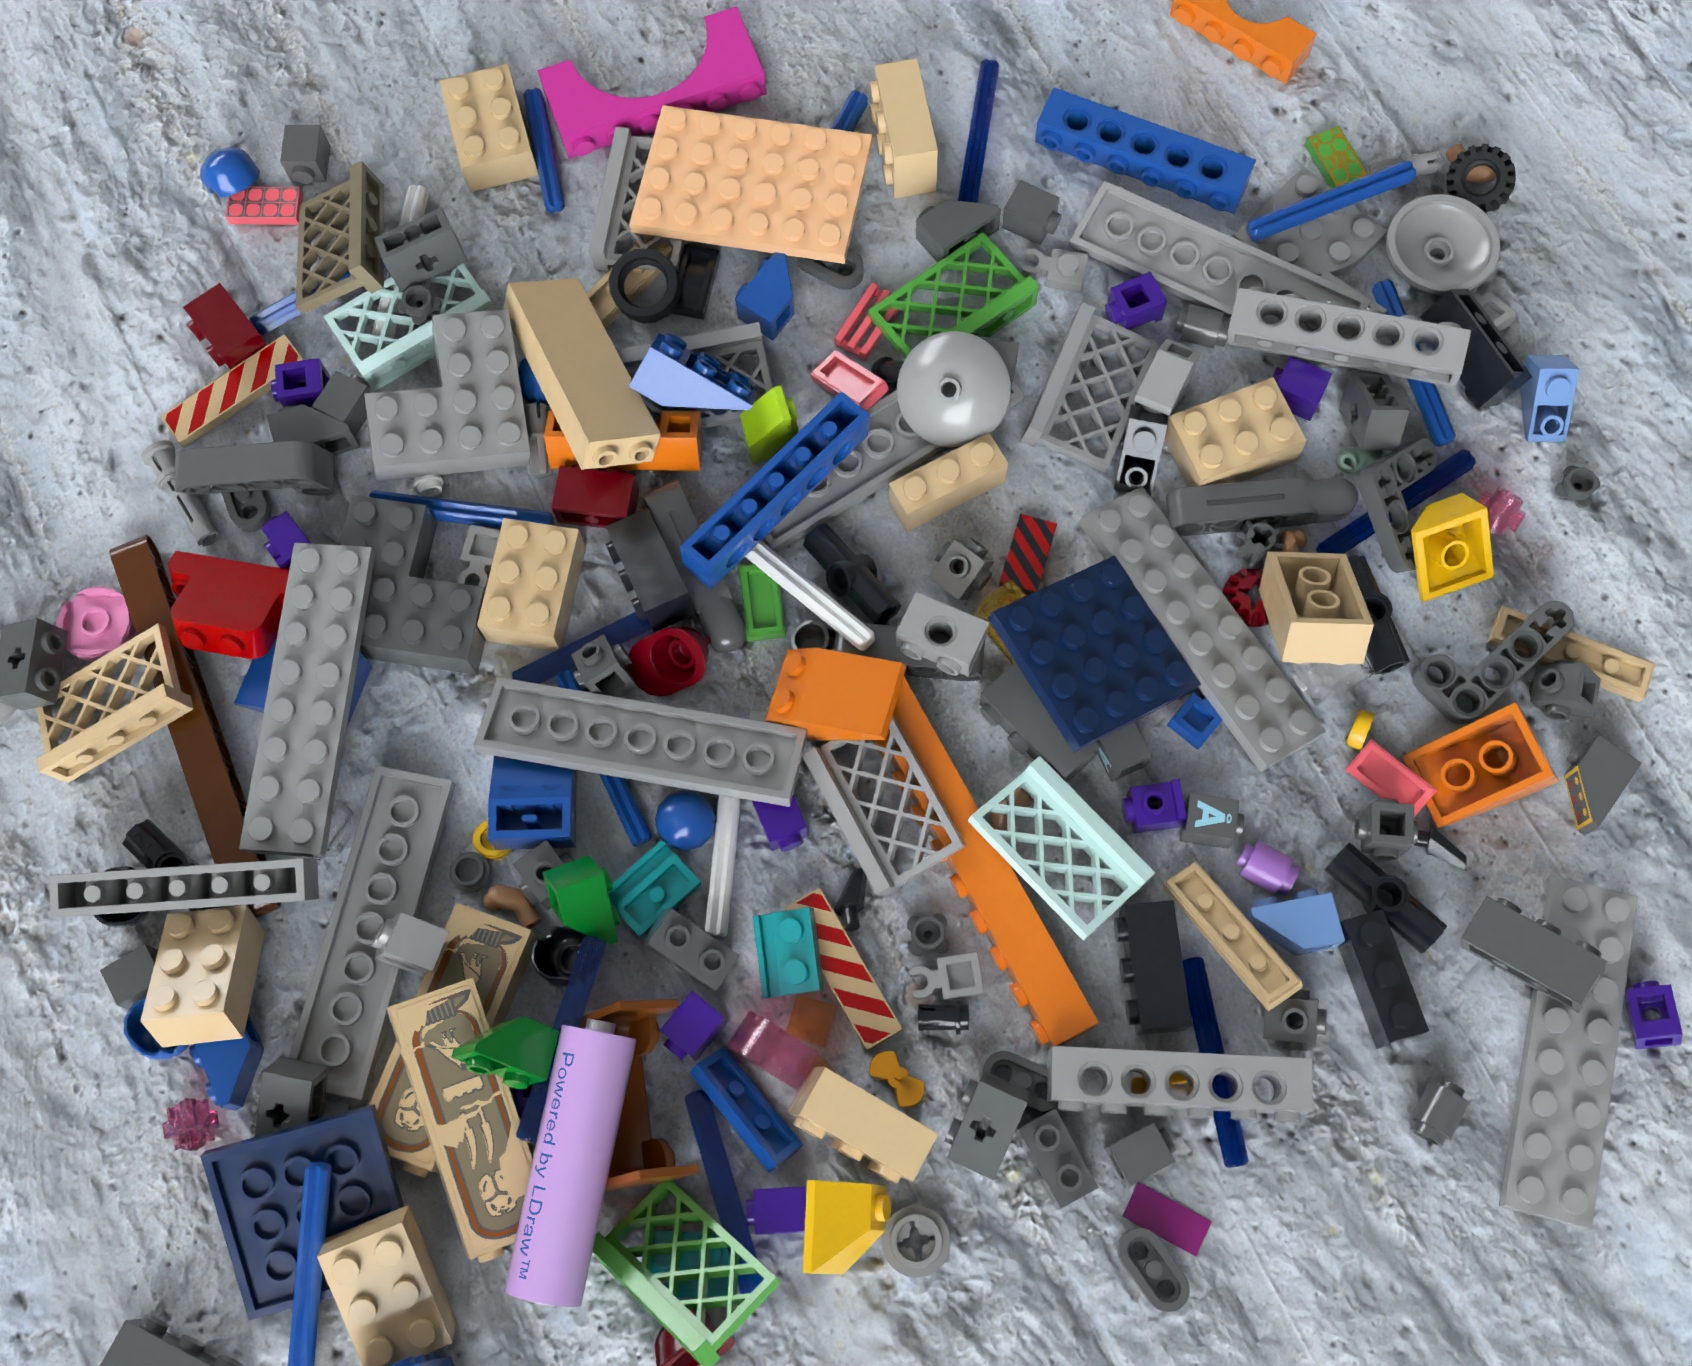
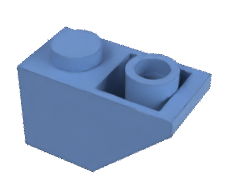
M1526 355L1525 367L1532 375V378L1524 383L1520 390L1525 439L1527 442H1566L1579 368L1565 355Z
M1317 889L1304 890L1293 894L1294 900L1279 903L1277 897H1267L1254 901V907L1244 914L1259 933L1295 956L1333 949L1345 942L1332 892L1319 895Z

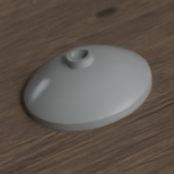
M1433 194L1410 201L1396 213L1387 231L1386 250L1393 268L1405 281L1425 292L1444 295L1450 289L1472 290L1482 284L1497 264L1500 254V240L1492 220L1478 206L1457 196ZM1432 255L1437 256L1440 260L1433 258Z
M942 332L920 342L906 357L898 376L897 398L904 419L920 437L940 446L961 447L987 433L991 434L1001 423L1010 403L1011 379L1002 356L986 340L966 332ZM948 382H952L956 386V393L952 397L944 394L943 389Z

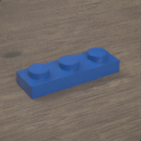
M725 1047L697 1063L689 1072L769 1173L803 1146L801 1141Z

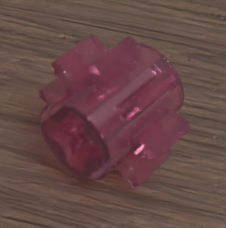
M1498 487L1493 495L1485 491L1478 503L1487 507L1489 531L1502 536L1507 528L1515 532L1525 518L1526 513L1520 510L1524 501L1506 489Z
M184 1098L174 1108L168 1107V1121L162 1124L164 1139L173 1138L174 1150L181 1148L187 1151H198L208 1141L215 1140L213 1128L219 1126L217 1110L209 1111L207 1099L200 1101L193 1098Z

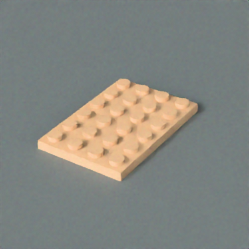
M663 105L630 219L631 232L768 253L779 252L785 253L788 256L845 264L872 149V134Z

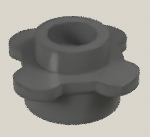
M420 284L407 288L402 295V299L397 303L399 312L402 314L406 313L412 317V321L416 325L425 324L431 313L439 310L442 306L440 297L432 296L430 291ZM419 303H423L421 307L416 306Z
M1573 465L1568 466L1563 471L1564 478L1562 482L1558 483L1554 488L1555 494L1561 499L1567 498L1574 501L1579 508H1587L1592 503V493L1600 487V480L1587 468ZM1574 484L1580 486L1581 489H1576L1574 487Z
M937 913L933 916L921 918L919 916H912L907 921V929L911 932L912 938L909 950L913 955L922 956L925 952L933 951L938 954L947 952L950 945L949 941L945 938L944 930L947 920L942 914ZM927 931L932 933V937L929 939L924 937V933Z

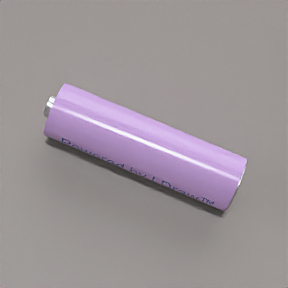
M587 1018L585 1029L562 1025L504 1289L506 1294L518 1299L557 1307H578L582 1304L637 1040L614 1035L615 1023Z

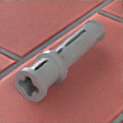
M163 440L149 445L142 452L141 459L155 473L157 477L155 482L158 488L168 492L191 530L198 546L202 545V547L215 543L221 534L213 524L198 496L175 491L176 450L172 442Z

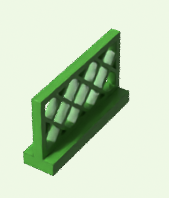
M982 232L868 310V317L906 359L912 351L905 343L906 334L931 337L942 332L959 331L977 336L991 337L1037 304L1039 285L1031 276L1025 278L989 237ZM982 247L991 257L990 265L968 262L969 255ZM948 269L963 271L961 284L940 282V276ZM967 272L989 274L987 287L965 285ZM993 274L1008 276L1015 284L1007 290L991 288ZM918 289L933 290L932 304L911 302L912 293ZM938 291L960 293L958 307L937 305ZM964 294L986 296L985 305L979 309L962 308ZM890 308L905 310L903 324L888 323L881 315ZM909 311L931 313L929 327L908 325ZM935 314L957 316L956 325L950 329L933 328Z
M672 1180L660 1182L606 1237L599 1231L596 1233L592 1252L595 1257L701 1366H714L720 1360V1356L716 1351L780 1284L773 1273ZM671 1193L677 1199L675 1214L656 1216L657 1205ZM685 1207H686L690 1212L685 1213ZM685 1223H703L702 1239L682 1241L683 1225ZM674 1225L672 1243L653 1245L655 1227ZM645 1228L644 1246L626 1248L621 1243L633 1229ZM712 1232L717 1236V1238H711ZM724 1247L731 1249L730 1265L709 1267L710 1249ZM701 1250L700 1269L680 1271L681 1252ZM672 1253L670 1272L655 1274L650 1272L652 1255ZM636 1257H642V1263ZM739 1258L746 1264H739ZM756 1273L763 1279L751 1293L737 1294L738 1275ZM729 1276L728 1295L707 1298L708 1278ZM699 1280L698 1299L680 1301L677 1299L678 1283L680 1281ZM662 1283H669V1290ZM727 1306L725 1321L712 1333L705 1326L706 1309ZM690 1310H697L696 1316Z

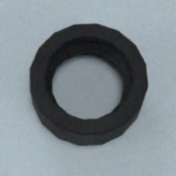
M649 248L634 249L622 255L613 265L609 276V292L618 309L629 319L640 323H656L668 317L677 307L681 296V280L672 262L661 252ZM641 265L657 267L666 278L667 289L664 297L650 307L634 305L627 299L624 292L626 276L633 269Z

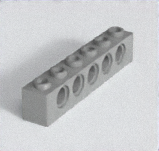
M1238 287L1226 344L1455 387L1462 374L1471 330L1463 329L1460 325L1453 322L1436 324L1422 321L1421 318L1414 315L1397 317L1386 315L1376 308H1363L1359 310L1345 307L1344 304L1337 301H1324L1321 303L1307 300L1299 294H1286L1283 296L1269 293L1261 287H1249L1247 289ZM1274 315L1280 322L1268 324L1262 320V317ZM1304 322L1314 323L1318 327V329L1315 331H1306L1300 327V324ZM1349 329L1356 334V337L1344 338L1338 331ZM1380 336L1390 337L1395 344L1391 346H1385L1380 344L1377 338ZM1416 344H1428L1432 347L1433 352L1423 353L1417 349Z
M317 858L49 875L50 918L319 899Z
M1052 1046L1048 1050L1047 1103H1058V1110L1067 1112L1084 1111V1104L1101 1105V1112L1109 1114H1126L1127 1107H1144V1115L1170 1116V1109H1187V1117L1214 1118V1111H1230L1231 1119L1257 1120V1113L1274 1114V1121L1301 1122V1115L1314 1112L1312 1058ZM1085 1070H1095L1102 1076L1103 1088L1100 1092H1091L1084 1087L1082 1074ZM1128 1072H1137L1143 1076L1146 1082V1089L1143 1094H1134L1128 1090L1125 1084V1077ZM1171 1074L1182 1075L1187 1080L1189 1089L1186 1096H1177L1170 1090L1168 1082ZM1215 1076H1222L1229 1081L1231 1094L1228 1099L1220 1098L1214 1093L1212 1081ZM1258 1078L1267 1079L1273 1085L1274 1096L1271 1101L1264 1100L1257 1094L1256 1082Z

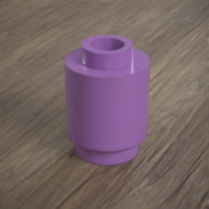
M1260 840L1254 846L1247 843L1236 861V865L1242 868L1239 876L1272 894L1279 892L1284 896L1292 888L1301 870L1300 866L1293 863V858Z

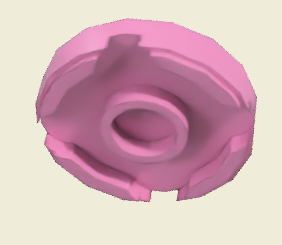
M102 586L86 588L76 593L77 597L63 605L56 621L57 627L68 631L66 650L80 660L90 662L98 660L131 640L136 632L124 596L115 589Z

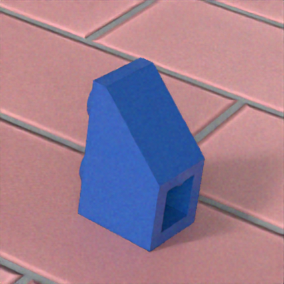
M774 252L771 257H766L761 262L755 277L749 284L744 283L735 297L738 319L746 324L759 322L761 333L772 341L795 314L786 254Z
M249 1014L244 1038L197 1043L189 1048L194 1062L199 1068H204L209 1082L206 1083V1090L212 1102L216 1106L220 1105L221 1108L233 1111L243 1107L265 1050Z

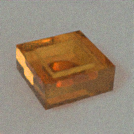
M797 994L785 1036L825 1048L837 1012V1006Z

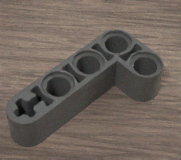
M282 441L178 450L175 453V491L183 494L203 495L292 488L307 495H331L334 493L335 455L317 444L307 441Z
M1547 602L1521 622L1468 674L1447 655L1435 654L1426 658L1415 668L1412 677L1413 684L1448 720L1457 724L1467 723L1484 713L1570 631L1574 623L1573 611L1563 602ZM1549 616L1552 617L1555 622L1549 630L1543 634L1536 631L1548 620ZM1514 641H1521L1526 644L1529 649L1528 658H1523L1516 654L1513 647ZM1428 666L1440 669L1443 674L1442 684H1436L1429 680L1426 673ZM1487 667L1498 671L1501 677L1500 685H1492L1485 678V669ZM1458 694L1465 695L1471 700L1473 707L1470 713L1463 712L1458 708L1456 704Z

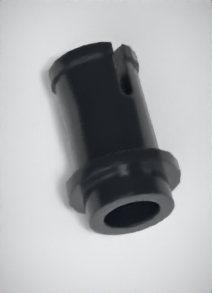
M884 356L874 362L871 372L885 380L887 385L890 386L898 382L899 372L904 361L893 360L891 357Z
M956 1001V1005L919 1004L918 1030H956V1035H961V1030H969V1005H961V1001Z

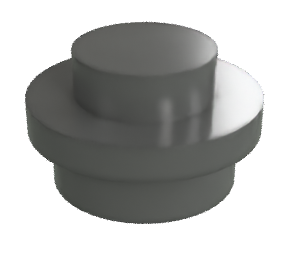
M466 852L459 855L450 867L452 883L456 888L467 893L477 892L484 888L491 876L489 862L484 856L476 852Z

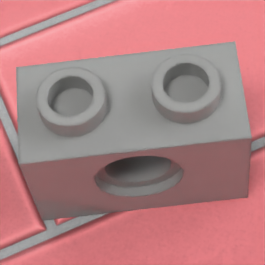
M915 591L896 631V646L900 648L904 655L912 659L921 660L923 657L937 663L936 666L947 674L957 676L960 673L968 677L987 637L989 622ZM936 632H944L951 639L946 643L939 644L932 641L930 636Z
M401 912L393 919H387L385 923H381L372 943L373 947L378 948L374 959L421 977L433 971L449 931Z

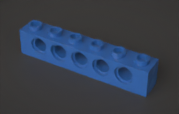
M1053 88L1037 121L1035 142L1049 150H1058L1074 156L1082 162H1091L1105 167L1115 174L1127 175L1142 181L1148 186L1163 188L1176 193L1181 198L1193 199L1207 204L1217 211H1226L1234 215L1249 183L1256 159L1057 88Z
M841 391L680 546L682 565L711 590L868 436L870 414Z

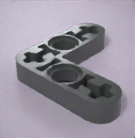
M1427 438L1402 444L1398 450L1389 452L1363 468L1358 477L1359 490L1388 567L1395 573L1416 570L1411 535L1413 523L1401 491L1433 471L1437 465L1438 455L1436 448L1430 439ZM1397 464L1399 466L1400 476L1397 471ZM1389 512L1392 517V525L1389 520Z

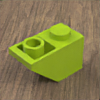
M781 385L770 389L753 403L750 410H744L740 414L742 431L752 463L771 459L799 432L796 422L798 417L792 397L785 399Z

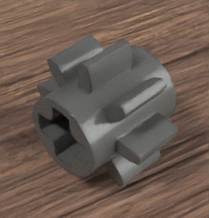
M1263 519L1261 523L1254 525L1247 520L1242 528L1243 533H1236L1233 539V543L1240 545L1235 558H1243L1249 563L1250 569L1255 564L1263 563L1265 565L1267 552H1281L1284 546L1276 542L1281 530H1274L1267 524V519Z

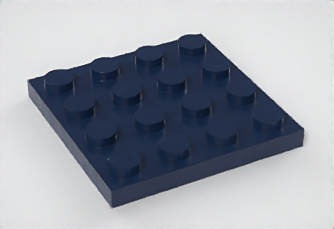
M1115 555L993 611L987 618L1074 753L1186 696L1201 685Z
M375 1104L206 1150L200 1156L249 1321L293 1309L304 1172L310 1162H326L331 1165L325 1239L404 1207ZM323 1271L320 1301L333 1297Z

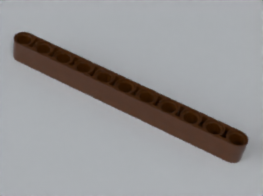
M147 534L109 550V554L136 634H141L157 623L166 627L181 692L191 696L194 709L167 725L215 864L267 861L265 854L245 853L239 849L247 802L194 650L179 644L170 613L176 599L159 551ZM155 641L147 646L144 653V658L147 662L150 661L155 651ZM158 671L153 681L155 688L163 683L165 684L163 674ZM281 902L248 904L247 906L255 918H259L280 909Z

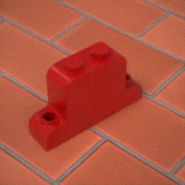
M175 551L168 561V568L173 582L172 590L178 597L171 607L170 613L179 644L192 650L246 659H257L266 655L278 635L289 569Z

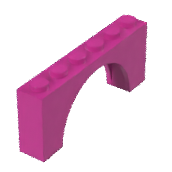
M737 6L704 17L707 44L699 65L683 82L657 95L628 98L605 93L585 81L577 72L571 60L537 70L543 92L568 159L584 156L594 150L612 145L615 127L630 128L631 136L655 133L663 105L719 112L726 107L745 101H753L760 96L766 95L764 70Z

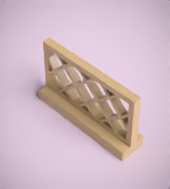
M157 623L61 681L57 700L63 696L65 699L56 718L52 716L51 705L36 708L45 754L37 758L38 770L40 773L69 783L194 709L191 696L181 692L166 627ZM155 641L156 648L150 661L141 660L147 646ZM124 659L127 660L118 681L111 679L116 665ZM140 664L145 666L146 670L136 688L129 684ZM158 671L162 672L165 684L163 683L149 691ZM96 678L87 699L79 697L86 682ZM107 684L115 685L106 706L98 704ZM126 691L135 692L130 703L118 710ZM78 701L83 703L84 706L75 724L72 725L67 723ZM95 709L102 710L103 713L99 721L87 728ZM64 728L72 729L67 741L58 745V740Z

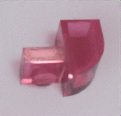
M752 1011L747 1012L726 1046L730 1052L762 1072L766 1071L796 1091L819 1055L817 1051L783 1031L778 1025Z

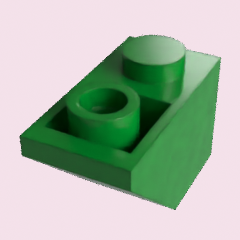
M588 855L543 872L550 907L565 926L609 945L618 943L615 926L620 924V919L615 905L609 900L608 891H611L613 886L610 875L605 867L599 868Z
M525 1016L499 1023L453 1049L451 1058L466 1063V1069L470 1072L481 1075L494 1074L502 1077V1083L506 1086L516 1089H527L530 1084L547 1081L559 1030Z

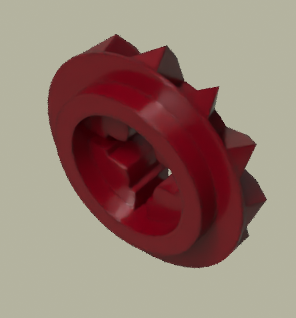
M1244 567L1229 577L1222 591L1228 602L1248 627H1262L1269 624L1262 599H1259L1254 608L1250 609V596L1244 595V593H1249L1255 584L1258 585L1257 589H1259L1263 574L1261 567L1256 569H1246Z

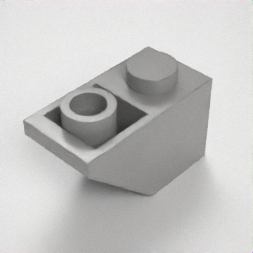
M1167 338L1157 350L1135 396L1134 402L1142 404L1143 408L1150 413L1170 415L1186 394L1202 352Z

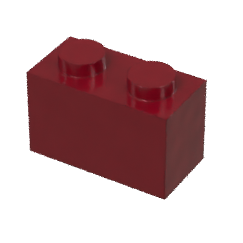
M218 283L183 307L192 319L186 323L199 342L204 339L209 341L211 345L206 348V351L218 367L226 364L231 370L267 346L259 332L221 283Z
M579 464L572 467L560 466L551 509L558 523L607 529V525L635 514L640 490L635 475L625 470L610 469L609 472L593 469L581 470Z

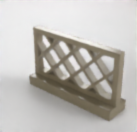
M362 161L350 167V180L300 204L296 308L302 314L362 286L371 294L384 288V262L374 240V237L384 233V184ZM350 195L343 206L340 205L346 196ZM321 209L315 219L312 220V213ZM335 211L338 212L329 225H325ZM349 218V223L347 224V226L344 228L343 231H340L341 227ZM320 231H322V234L319 236V238L312 246L311 242L317 236V234ZM334 236L338 237L335 240V242L331 245V247L328 249V251H325V248L328 246V244L331 242ZM349 243L348 250L342 257H340L339 255ZM319 256L322 257V259L311 272L310 268L312 267V265L315 263ZM334 262L337 263L327 277H323ZM347 270L351 273L350 277L339 281ZM318 283H321L317 291L309 296V294L312 292L315 286Z

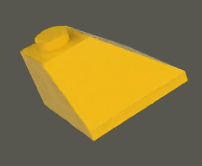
M1464 493L1427 505L1411 530L1420 600L1425 602L1493 578L1494 569L1487 507Z
M807 1180L803 1273L843 1275L885 1232L886 1221L889 1220L891 1215V1199L887 1194V1186Z

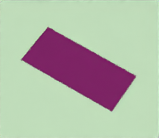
M1139 1182L1122 1216L1194 1256H1197L1212 1223L1210 1220Z

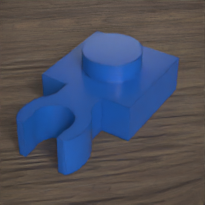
M1193 692L1171 718L1167 726L1199 750L1223 720L1204 694H1202L1201 699Z

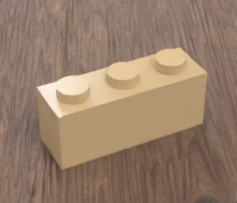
M987 433L890 482L889 503L906 532H909L1005 483L1008 461L991 434Z

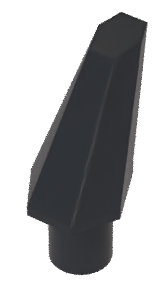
M1430 826L1429 832L1418 830L1417 842L1413 846L1426 848L1427 855H1432L1466 871L1467 856L1435 827Z
M862 868L851 873L834 907V912L839 917H842L844 930L848 932H853L860 928L858 912L864 909L867 878Z

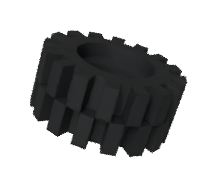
M1482 144L1479 147H1475V145L1468 147L1469 150L1461 151L1457 155L1456 160L1452 161L1449 166V171L1446 175L1448 194L1475 204L1486 214L1492 210L1494 212L1503 203L1505 204L1509 200L1511 193H1513L1516 180L1514 163H1512L1511 157L1507 153L1502 152L1501 148L1497 146L1490 147L1489 144ZM1477 166H1488L1496 174L1494 187L1484 194H1475L1466 186L1468 173Z

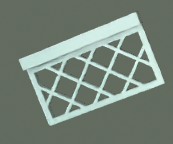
M464 263L452 270L451 277L436 275L422 283L428 290L431 282L448 285L445 297L441 299L440 314L495 310L490 298L479 287ZM392 277L384 281L383 289L372 294L366 291L323 316L364 380L371 386L372 392L436 356L432 334V320H427L423 325H416L413 323L412 317L396 315L397 303L402 299L404 292H400ZM456 286L470 288L475 294L463 302L452 300ZM382 296L389 299L392 298L388 313L371 311L373 302ZM419 303L416 306L421 307L423 303ZM348 316L360 317L356 332L341 330L337 323ZM368 319L385 321L381 336L364 334ZM393 323L410 326L408 334L402 338H388ZM347 339L353 340L352 345H350ZM361 341L378 344L376 353L362 361L357 354Z
M1041 756L1030 763L1021 775L968 819V822L1083 941L1127 900L1141 890L1155 874V871ZM1022 787L1034 799V808L1015 806L1014 792ZM989 813L1006 814L1007 831L993 829L984 817ZM1015 816L1034 818L1035 834L1015 832ZM1043 819L1054 820L1062 828V837L1043 835ZM1016 842L1035 844L1036 861L1023 859L1016 852ZM1044 845L1063 847L1064 864L1044 862ZM1071 848L1083 849L1091 857V867L1072 865ZM1045 871L1064 873L1065 891L1052 889L1045 882ZM1073 875L1091 876L1093 894L1074 892ZM1101 878L1112 879L1124 892L1118 897L1101 895ZM1074 901L1093 903L1094 919L1088 925L1075 913ZM1102 904L1109 905L1102 911Z

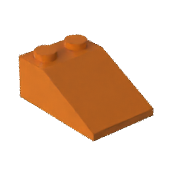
M822 648L787 649L765 721L807 729L806 741L885 740L907 666L901 662Z
M1516 702L1402 756L1409 769L1437 790L1426 805L1438 829L1517 801L1560 781L1523 710Z

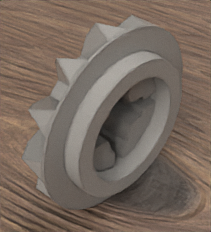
M919 1205L904 1207L896 1211L886 1222L885 1232L882 1234V1250L890 1266L902 1275L914 1278L928 1276L936 1272L944 1264L950 1251L951 1238L949 1229L942 1217L928 1207ZM913 1221L920 1235H927L928 1237L934 1235L935 1240H930L929 1243L922 1246V1261H918L917 1255H914L912 1248L897 1247V1243L903 1242V1239L910 1237V1222Z

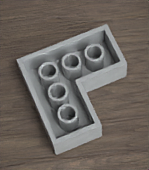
M509 309L432 315V334L440 387L364 394L376 481L415 478L429 474L445 475L524 467L529 464L530 445Z

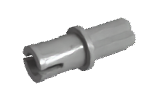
M1438 150L1412 156L1402 153L1395 159L1370 163L1367 173L1372 174L1408 160L1412 162L1413 167L1416 169L1414 177L1436 175L1441 173L1443 163L1433 162L1442 157Z
M531 403L524 407L530 445L529 467L530 474L541 479L552 474L544 441L548 406L540 403L539 411H537L536 403Z

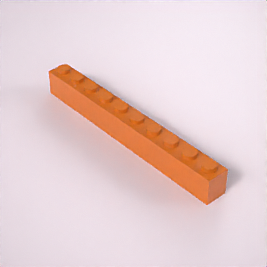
M903 677L893 715L966 844V847L940 863L947 862L953 873L949 880L955 893L960 899L966 896L973 911L968 914L979 935L986 933L993 947L988 950L999 971L1006 969L1013 981V984L1009 985V990L1015 1002L1020 1008L1026 1006L1034 1019L1029 1025L1038 1043L1041 1046L1047 1043L1049 1048L1052 1046H1063L1094 1029L1099 1022L1011 865L968 822V819L978 810V807L905 677ZM888 729L886 739L873 740L874 745L886 748L890 729ZM896 742L894 750L902 752ZM878 751L881 758L884 759L885 752ZM893 754L891 762L895 771L891 772L894 780L906 782L910 765L905 757ZM915 776L913 785L921 786ZM896 785L903 794L904 787ZM912 789L910 797L915 805L910 807L911 812L914 815L925 817L929 800L925 792ZM934 812L933 820L940 821L936 812ZM916 820L917 824L922 829L924 822ZM931 824L930 833L934 840L929 843L932 850L939 851L952 843L944 827Z

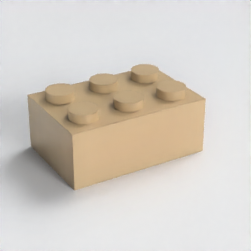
M918 59L874 65L875 81H869L872 102L869 104L872 125H877L878 133H876L878 154L883 155L884 158L882 171L885 186H892L894 199L936 192L938 149Z
M508 63L439 80L460 167L470 193L539 175Z
M1274 377L1170 415L1164 439L1187 487L1237 483L1297 461L1307 442Z
M503 518L477 623L479 630L487 641L562 653L586 551V545L579 529Z
M1267 552L1259 592L1281 661L1296 664H1363L1374 623L1347 555L1334 553Z
M247 905L167 914L140 1020L162 1048L244 1038L265 936L264 929Z
M811 1067L787 1111L796 1117L793 1123L795 1127L820 1139H823L824 1135L829 1136L833 1139L830 1145L831 1148L859 1162L863 1156L870 1161L867 1169L897 1184L900 1178L914 1181L938 1136V1133L826 1067Z
M409 1205L325 1239L317 1259L362 1366H389L408 1357L427 1354L452 1343L457 1321Z

